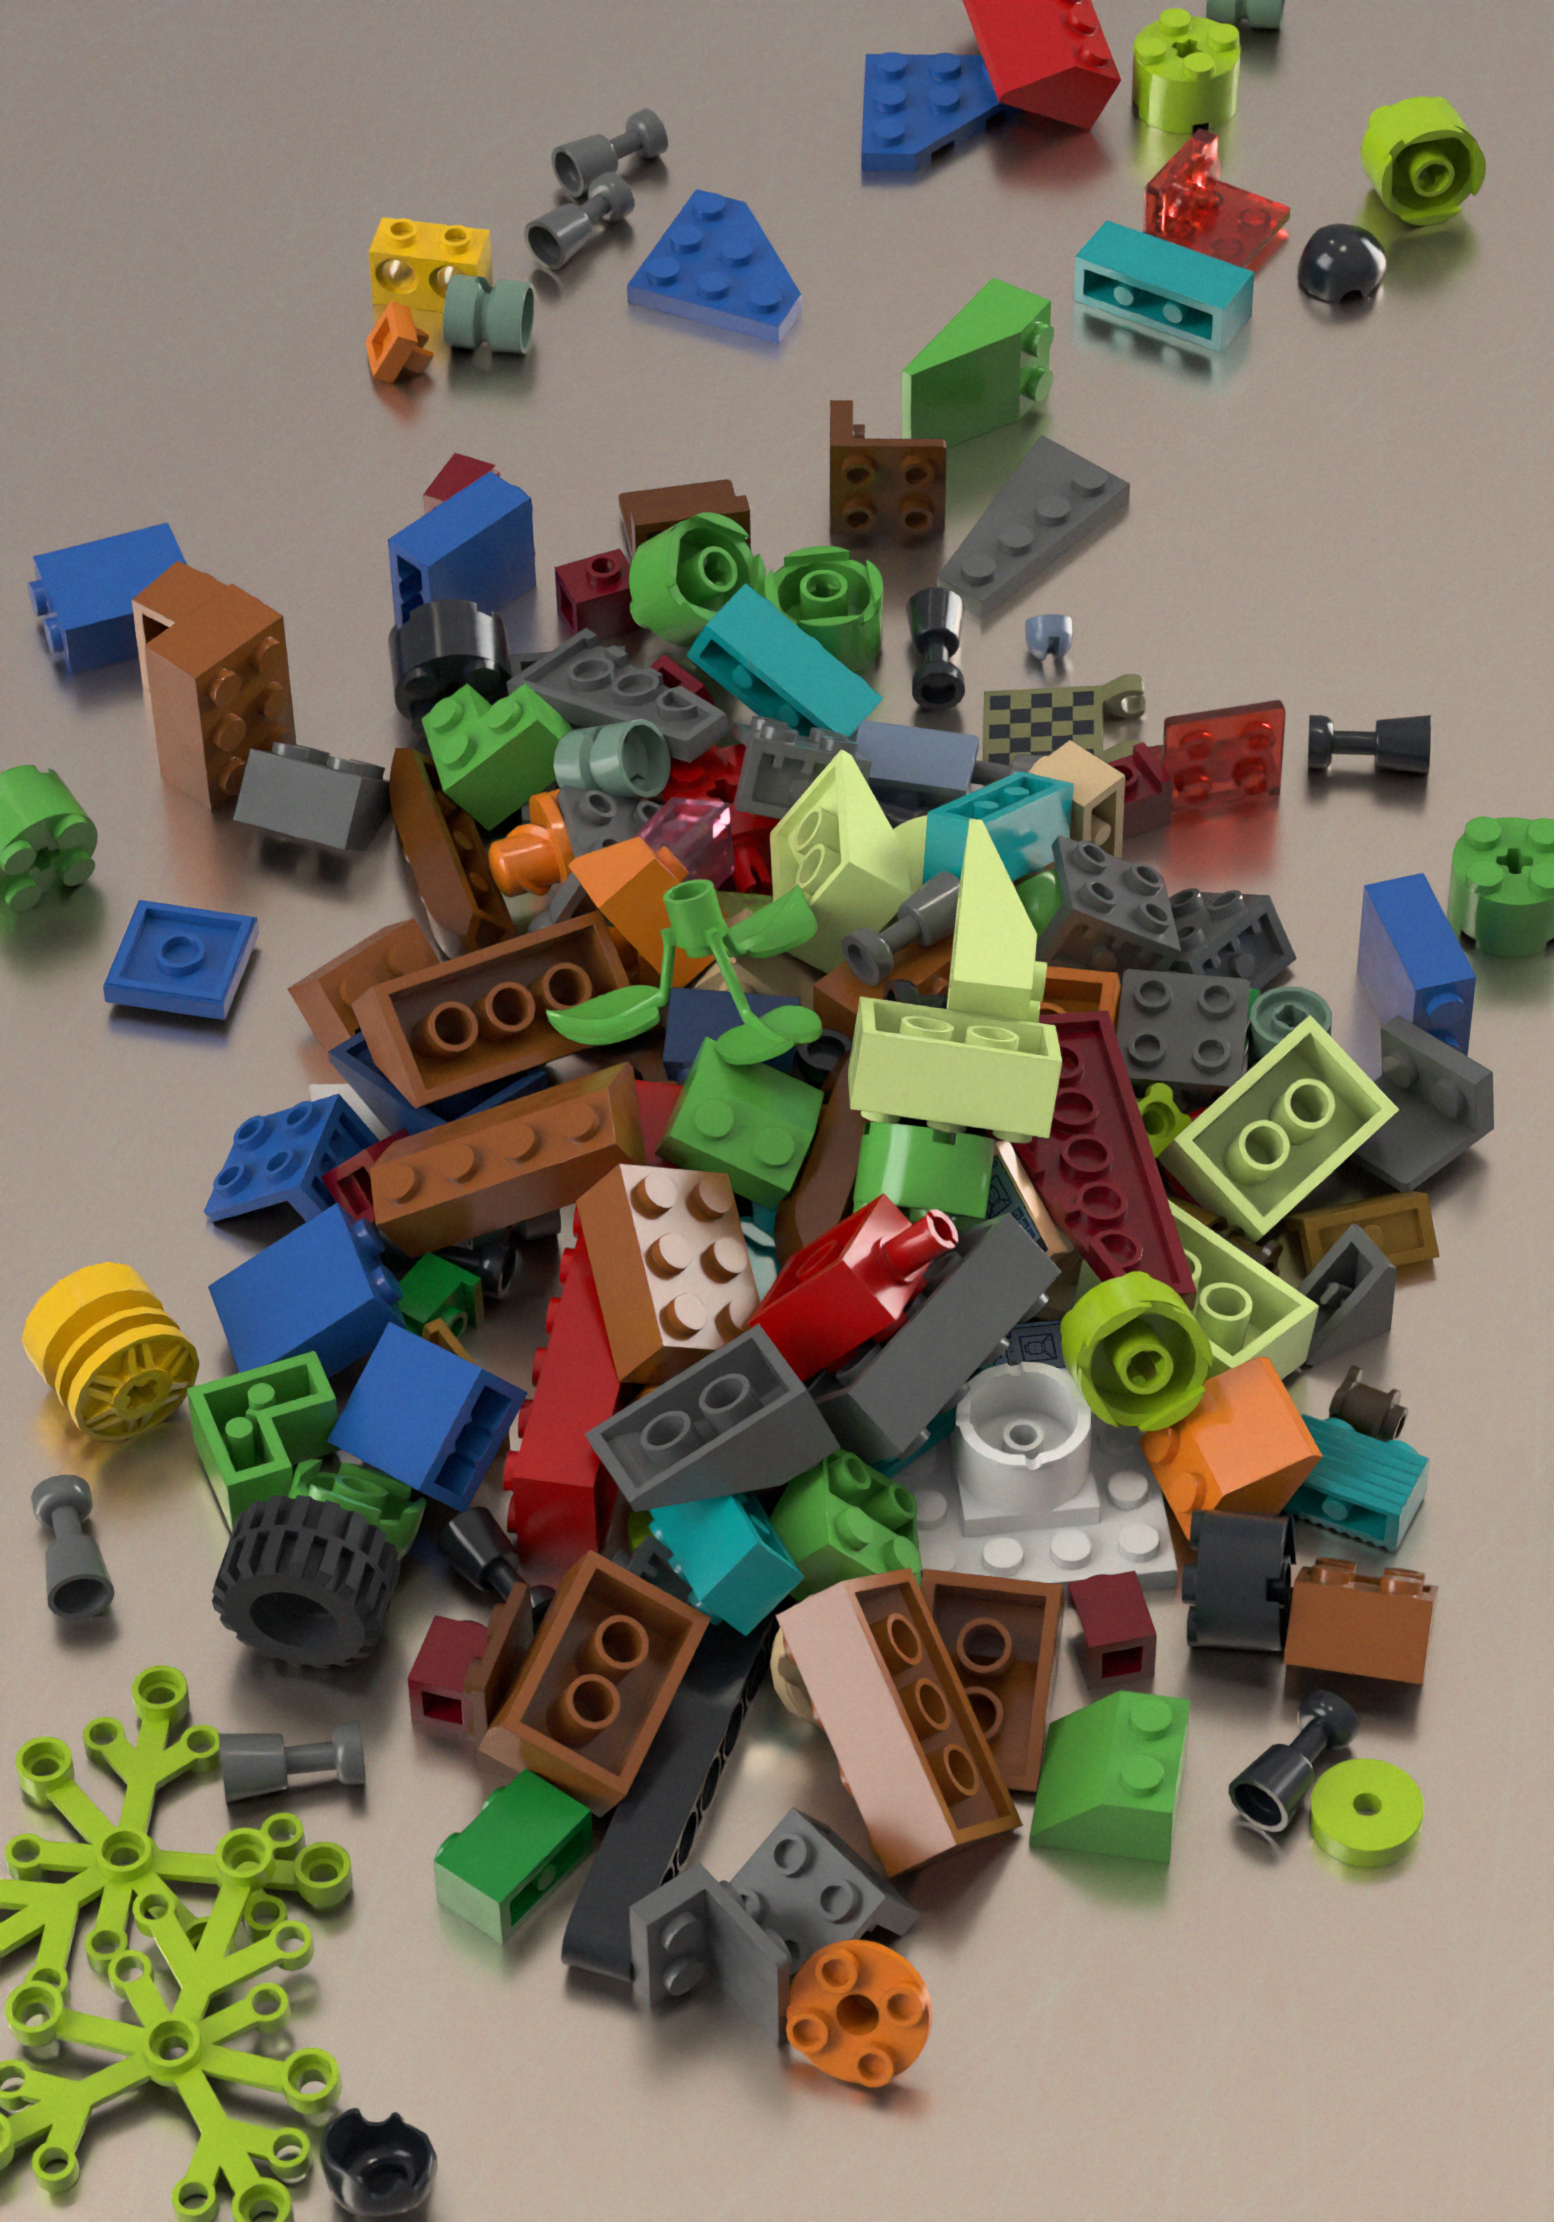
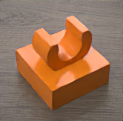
M390 301L365 341L374 378L393 383L403 366L413 372L424 373L434 357L433 352L423 349L429 340V334L419 328H415L409 306Z

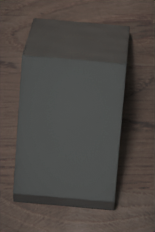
M1353 1223L1296 1289L1319 1305L1305 1362L1308 1365L1315 1366L1391 1330L1397 1268L1359 1225Z

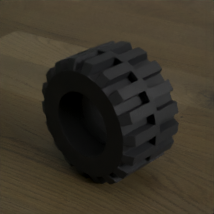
M284 1495L273 1496L269 1498L268 1502L258 1500L250 1504L247 1512H241L236 1519L212 1593H214L212 1604L214 1610L221 1614L219 1620L225 1628L236 1632L238 1640L247 1646L257 1648L263 1655L272 1659L279 1658L287 1661L288 1664L302 1666V1664L312 1665L315 1668H330L331 1664L347 1666L354 1664L356 1658L364 1659L372 1653L373 1646L378 1644L400 1575L401 1563L397 1561L398 1552L394 1544L385 1541L387 1534L378 1526L370 1525L366 1522L365 1516L356 1511L343 1509L338 1503L329 1500L325 1502L314 1500L311 1496L296 1495V1498H288Z

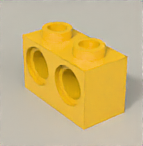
M382 217L368 251L373 304L388 305L390 301L409 306L411 309L444 312L446 291L453 274L485 277L489 286H492L490 230L468 228L462 225L419 222L406 218Z

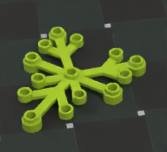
M156 1665L140 1672L133 1681L132 1696L136 1715L142 1721L136 1749L126 1739L121 1722L115 1718L99 1717L93 1719L83 1730L85 1753L88 1759L99 1765H110L127 1784L118 1826L114 1827L73 1781L75 1771L72 1754L65 1742L50 1736L37 1737L26 1742L16 1755L15 1763L18 1780L23 1791L37 1800L51 1801L89 1843L45 1841L42 1837L32 1833L17 1835L8 1842L5 1848L8 1872L15 1880L0 1879V1909L20 1910L0 1923V1959L43 1932L36 1965L28 1971L25 1982L44 1981L58 1984L59 1986L56 1989L61 1994L64 2006L68 2003L71 1995L66 1966L81 1907L103 1894L96 1926L88 1933L85 1939V1950L91 1969L100 1974H108V1966L112 1958L122 1951L130 1950L125 1931L133 1895L137 1897L141 1892L150 1888H162L170 1892L175 1899L179 1923L196 1952L210 1916L196 1918L163 1880L217 1884L220 1888L223 1883L219 1876L215 1854L159 1850L155 1841L147 1835L157 1789L187 1770L206 1773L216 1769L221 1764L218 1736L220 1732L210 1725L200 1724L190 1727L182 1734L179 1742L166 1749L170 1728L181 1721L190 1706L187 1680L181 1671L172 1666ZM167 1701V1703L156 1704L158 1702ZM102 1737H112L115 1739L105 1745L95 1743V1741ZM199 1745L212 1746L206 1752L198 1753L192 1751L193 1748ZM44 1773H53L47 1776H40ZM277 1813L264 1821L259 1831L263 1832L271 1842L276 1866L272 1878L262 1888L298 1891L303 1899L318 1907L334 1906L349 1893L353 1884L351 1860L348 1852L342 1846L333 1842L321 1841L305 1847L303 1824L297 1816L290 1813ZM281 1833L294 1835L291 1839L283 1842L273 1840V1837ZM24 1854L38 1855L36 1859L30 1862L17 1861ZM247 1861L241 1863L235 1871H249L256 1868L259 1864ZM123 1862H134L130 1865L118 1866ZM48 1870L79 1873L63 1884L34 1882L44 1877ZM322 1878L333 1879L328 1882H316L317 1880ZM262 1888L251 1893L244 1912L246 1932L248 1937L254 1942L268 1937L276 1925L288 1921L285 1903L276 1896L267 1895ZM156 1906L148 1911L155 1919H159L166 1914L168 1909ZM265 1915L277 1917V1920L273 1923L266 1925L255 1922L258 1918ZM234 1940L228 1956L236 1952ZM104 1945L118 1946V1949L110 1954L96 1952Z
M248 1827L238 1828L225 1834L218 1842L215 1849V1860L223 1883L196 1952L179 1923L175 1899L170 1892L162 1888H150L141 1892L134 1900L133 1914L138 1930L143 1935L154 1938L181 1987L172 2014L169 2012L154 1984L155 1978L149 1958L138 1950H125L115 1955L109 1963L108 1975L114 1993L122 1999L129 2000L143 2027L66 2009L60 1992L53 1985L44 1981L25 1982L17 1986L9 1994L5 2002V2016L11 2034L20 2043L27 2046L42 2047L59 2039L129 2057L79 2082L31 2070L21 2060L8 2059L0 2062V2088L10 2078L25 2080L23 2086L14 2092H5L0 2089V2107L5 2110L14 2111L34 2103L7 2118L0 2113V2171L10 2163L17 2147L50 2131L46 2143L38 2147L32 2157V2168L39 2186L48 2192L57 2193L69 2189L76 2183L79 2177L80 2169L75 2153L92 2110L151 2080L162 2086H174L178 2089L201 2132L187 2173L183 2179L176 2183L171 2192V2202L179 2222H211L215 2218L219 2208L215 2186L221 2170L234 2192L231 2204L234 2222H252L257 2214L264 2211H271L278 2215L277 2219L273 2222H294V2209L286 2187L275 2179L261 2178L250 2157L268 2161L272 2172L280 2178L295 2179L301 2177L309 2170L313 2161L307 2135L293 2127L273 2130L228 2119L205 2077L206 2075L283 2094L287 2103L294 2110L304 2114H320L325 2112L338 2101L342 2092V2080L335 2058L323 2049H300L283 2062L220 2046L252 2029L265 2034L275 2033L283 2029L290 2020L291 2008L287 1993L281 1986L275 1983L258 1984L248 1992L245 1999L203 2019L212 1998L276 1966L287 1971L302 1969L311 1962L314 1956L311 1932L304 1923L296 1920L279 1923L272 1929L268 1937L228 1956L251 1893L266 1885L275 1872L276 1863L272 1845L263 1832ZM247 1861L259 1864L256 1868L249 1871H235L241 1863ZM161 1906L168 1909L166 1914L159 1919L152 1920L144 1917V1914L152 1907ZM289 1939H299L304 1942L301 1948L294 1952H284L279 1949L282 1943ZM138 1968L143 1971V1974L135 1981L125 1982L119 1979L121 1974L128 1969ZM274 2001L280 2004L278 2010L270 2015H261L256 2012L257 2007L264 2002ZM44 2014L50 2017L49 2020L41 2025L26 2026L28 2020L35 2015ZM172 2048L187 2050V2053L178 2059H163L164 2054ZM318 2081L326 2085L324 2089L317 2093H301L303 2086L309 2082ZM287 2146H297L302 2149L300 2155L290 2161H283L276 2157L278 2152ZM63 2159L68 2162L66 2168L60 2173L48 2174L43 2171L46 2164L52 2160ZM192 2194H203L208 2197L204 2205L197 2209H188L182 2206L184 2200Z

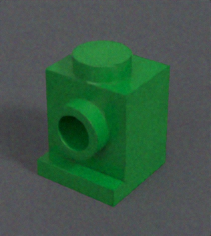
M427 1252L399 1282L404 1298L398 1301V1305L407 1325L405 1330L421 1338L424 1325L438 1318L442 1319L457 1340L461 1338L466 1325L478 1329L484 1322L481 1278L430 1252Z

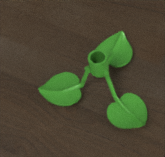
M697 879L680 883L667 890L663 895L671 927L660 931L664 947L659 989L648 985H633L600 995L566 1010L550 1011L546 1009L550 1024L560 1034L578 1043L608 1045L637 1036L658 1024L661 1019L658 1009L670 1003L676 946L681 949H685L686 955L690 958H702L712 954L715 956L739 1014L745 1023L726 1031L717 1039L715 1047L722 1060L734 1065H747L770 1060L789 1051L793 1046H802L819 1039L823 1033L821 1020L814 1011L802 1006L793 1005L781 1006L758 1018L748 1004L729 958H739L745 954L752 958H767L796 948L815 935L817 931L815 915L807 904L801 887L797 884L774 902L728 928L723 919L715 888L711 881Z

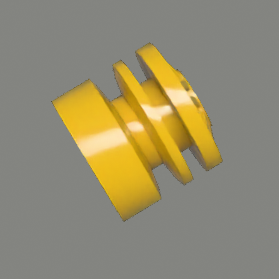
M105 1262L83 1267L59 1280L34 1306L26 1319L22 1336L25 1353L46 1384L57 1392L60 1403L70 1412L71 1418L78 1428L94 1440L115 1442L131 1438L163 1422L183 1403L187 1397V1388L195 1385L200 1365L195 1346L181 1332L177 1322L164 1312L162 1302L144 1278L129 1265Z

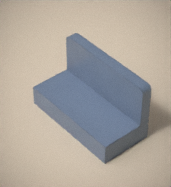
M868 720L860 723L855 742L858 743L857 751L872 761L867 784L876 799L927 810L928 813L933 809L971 793V778L979 750V738L977 736Z

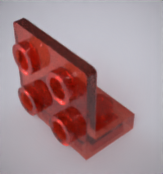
M1198 129L1144 187L1142 232L1245 269L1290 219V207L1218 180L1221 173V161L1217 159L1218 135Z
M1281 700L1167 717L1164 720L1163 744L1149 746L1148 748L1173 780L1171 812L1280 795L1286 718L1283 702Z

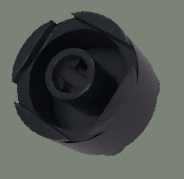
M438 600L425 603L409 612L410 621L405 623L400 629L397 628L396 623L391 629L388 637L394 699L399 712L410 721L411 729L415 733L426 736L421 719L430 713L439 701L452 696L466 684L471 686L492 706L498 700L509 696L507 681L513 677L507 631L503 620L495 612L492 611V617L478 612L477 603L467 600Z
M1194 1509L1191 1517L1190 1544L1192 1550H1198L1196 1563H1184L1182 1574L1183 1604H1195V1606H1190L1188 1611L1187 1645L1191 1647L1231 1650L1284 1651L1293 1595L1291 1565H1296V1530L1293 1516L1265 1512Z

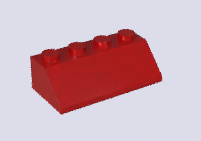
M962 0L998 102L1091 130L1122 81L1092 1Z

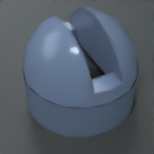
M1060 614L1038 615L1025 621V636L1029 651L1042 661L1046 659L1048 650L1052 651L1054 661L1067 655L1073 638L1072 619Z

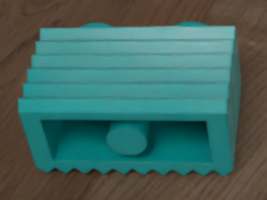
M1302 1414L1301 1417L1323 1457L1287 1502L1283 1510L1288 1515L1296 1514L1301 1520L1308 1518L1313 1524L1321 1523L1326 1529L1333 1527L1339 1534L1347 1532L1351 1538L1359 1536L1364 1543L1372 1541L1376 1547L1384 1545L1389 1552L1397 1550L1426 1494L1430 1458L1418 1454L1411 1445L1403 1441L1390 1440L1383 1442L1358 1433L1343 1420L1336 1418L1321 1420L1307 1414Z

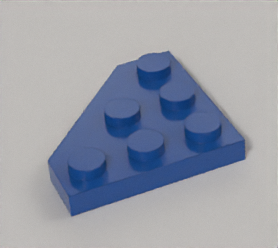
M897 52L866 54L861 171H916L931 162V153L947 143L955 148L985 130L986 120L1000 111L1010 115L1020 108L998 102L982 55H954L952 53L927 55L900 54Z
M699 189L694 191L627 284L628 303L780 344L802 312L799 289L747 203Z

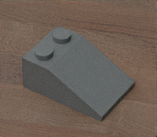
M759 1324L584 1434L635 1512L780 1486L797 1475L812 1470L821 1460L841 1448L808 1390Z

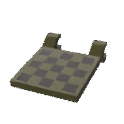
M1126 674L1104 685L984 691L983 761L1011 765L1013 758L1017 754L1049 756L1069 740L1105 763L1132 755L1133 745L1141 743L1138 740L1123 741L1103 751L1104 711L1127 719L1143 716L1146 711V699L1142 696L1144 694L1143 678L1138 674Z

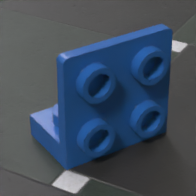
M340 1094L312 1102L303 1101L292 1108L266 1116L257 1115L251 1117L241 1124L234 1134V1143L222 1170L213 1182L214 1189L204 1209V1213L212 1222L288 1201L304 1220L308 1222L336 1204L321 1176L380 1140Z

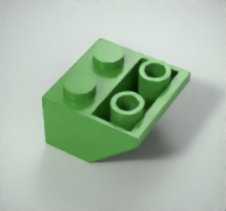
M842 1448L821 1460L812 1470L791 1479L769 1518L804 1576V1579L788 1595L802 1602L809 1595L824 1591L844 1580L910 1567L921 1590L922 1561L919 1554L918 1508L915 1494L911 1493L903 1484L892 1481L864 1463L854 1453L847 1452Z

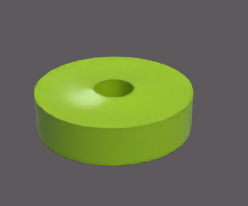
M1352 1759L1329 1768L1315 1783L1310 1801V1829L1319 1846L1333 1858L1357 1867L1386 1866L1399 1861L1409 1854L1419 1841L1424 1817L1423 1796L1416 1782L1399 1767L1377 1759ZM1366 1809L1371 1810L1376 1814L1372 1816H1365L1359 1814L1357 1811Z

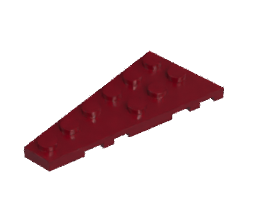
M1109 1011L1039 1015L1038 1023L1055 1025L1062 1067L1049 1138L1032 1136V1140L1027 1143L1010 1142L1047 1212L1102 1283L1113 1278L1122 1277L1130 1272L1141 1271L1171 1287L1182 1298L1189 1310L1192 1311L1197 1291ZM984 1129L991 1139L1005 1141L995 1137L992 1134L993 1130Z

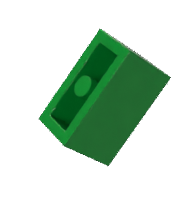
M525 1768L507 1787L500 1786L495 1789L486 1799L480 1814L461 1833L455 1832L448 1836L439 1847L433 1860L437 1902L504 1945L594 1852L591 1810Z

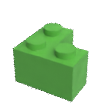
M466 684L452 696L439 701L432 708L431 712L421 719L443 792L488 831L527 803L532 795L540 793L556 780L554 770L555 750L560 739L568 731H572L570 723L527 684L522 685L508 697L498 700L493 706L471 686Z
M315 1351L187 1388L194 1442L231 1532L237 1517L241 1512H247L250 1504L258 1500L268 1502L269 1498L273 1496H289L293 1482V1464L341 1450L327 1442L338 1420L335 1395Z

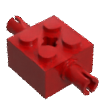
M715 744L703 756L694 759L690 763L672 758L670 776L666 786L657 796L651 797V802L667 807L677 833L688 872L690 873V879L709 880L713 883L715 891L736 887L742 906L751 911H757V904L752 894L755 891L760 899L762 908L773 902L770 832L781 819L737 811L733 807L746 746L738 744L718 749L717 744Z
M883 1193L791 1255L747 1324L751 1328L757 1324L762 1327L801 1382H804L823 1368L828 1374H833L855 1356L859 1350L858 1345L870 1337L876 1343L882 1342L904 1323L907 1315L902 1311L904 1306L911 1302L925 1288L927 1281L922 1276L931 1261L944 1252L956 1247L955 1245L958 1243L957 1230L950 1218L937 1209L930 1210L925 1214L926 1216L911 1224L886 1194Z

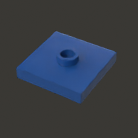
M138 900L103 985L105 1002L225 1020L259 934L258 917Z

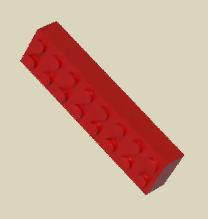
M635 1080L647 1166L683 1169L654 1155V1152L684 1085ZM577 1204L573 1219V1236L577 1238L575 1248L565 1247L562 1254L559 1282L560 1286L564 1287L561 1298L551 1297L546 1316V1336L550 1337L547 1348L538 1347L535 1352L532 1367V1386L536 1388L533 1399L525 1398L520 1407L518 1438L522 1439L519 1451L510 1450L508 1452L503 1476L504 1491L513 1492L507 1515L508 1534L517 1535L520 1563L570 1569L589 1550L604 1556L620 1493V1488L584 1434L626 1408L627 1404L646 1385L618 1381Z

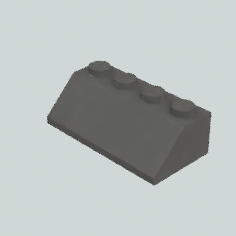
M1010 1212L957 1232L958 1243L955 1245L956 1247L944 1252L931 1261L922 1276L927 1281L925 1288L911 1302L904 1306L902 1311L907 1315L904 1323L882 1342L876 1343L870 1337L858 1345V1352L845 1366L833 1374H828L824 1370L807 1389L842 1449L854 1453L867 1464L893 1456L903 1460L912 1455L929 1438L930 1431L926 1426L937 1413L944 1414L968 1394L971 1387L966 1380L978 1367L980 1369L987 1367L1006 1351L1010 1345L1006 1335L1016 1323L1022 1324L1028 1321L1047 1304L1049 1296L1045 1293V1290L1059 1276L1061 1270Z

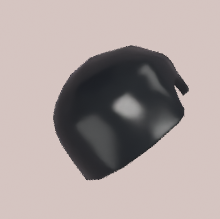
M1338 223L1321 227L1313 233L1302 252L1297 266L1298 280L1311 294L1328 302L1337 303L1348 291L1356 289L1360 290L1362 297H1367L1372 288H1375L1384 279L1386 274L1387 262L1384 247L1372 233L1357 225Z
M352 2108L326 2125L319 2145L323 2173L332 2198L348 2212L374 2218L399 2215L414 2209L431 2192L438 2168L436 2152L428 2135L416 2127L406 2124L404 2118L399 2113L393 2112L389 2118L382 2122H371L362 2115L360 2109Z

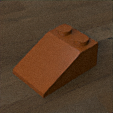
M923 1569L922 1595L1009 1791L1037 1794L1058 1668L1066 1597L1062 1584Z

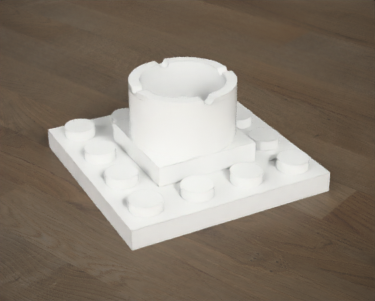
M1021 1362L1016 1366H1009L1008 1363L980 1372L968 1382V1385L971 1387L970 1391L957 1404L955 1430L891 1479L894 1482L903 1484L911 1493L915 1494L918 1508L919 1554L922 1561L921 1581L923 1569L1055 1583L1062 1584L1065 1597L1068 1598V1583L1085 1580L1098 1574L1113 1575L1135 1570L1142 1590L1177 1587L1178 1570L1161 1487L1137 1443L1145 1431H1140L1138 1427L1118 1425V1428L1101 1420L1091 1410L1067 1369L1060 1370L1054 1366L1038 1362Z

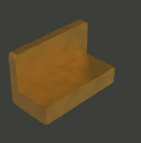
M1400 1191L1284 1217L1287 1230L1299 1231L1307 1276L1352 1223L1359 1225L1394 1266L1440 1257L1428 1193L1415 1191L1403 1193Z

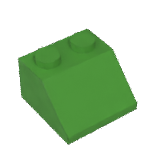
M705 1037L654 1155L686 1170L729 1174L733 1192L773 1210L791 1190L815 1134L824 1092L762 1062L747 1065L726 1063L717 1053L715 1047L717 1041Z
M1120 1690L1049 1723L1029 1845L1170 1863L1188 1750L1191 1699Z

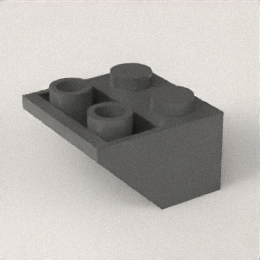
M274 741L272 752L250 749L233 820L344 850L365 852L391 810L389 798L390 780L383 779L385 767L355 759L347 760L330 756L329 752L295 744L294 746Z

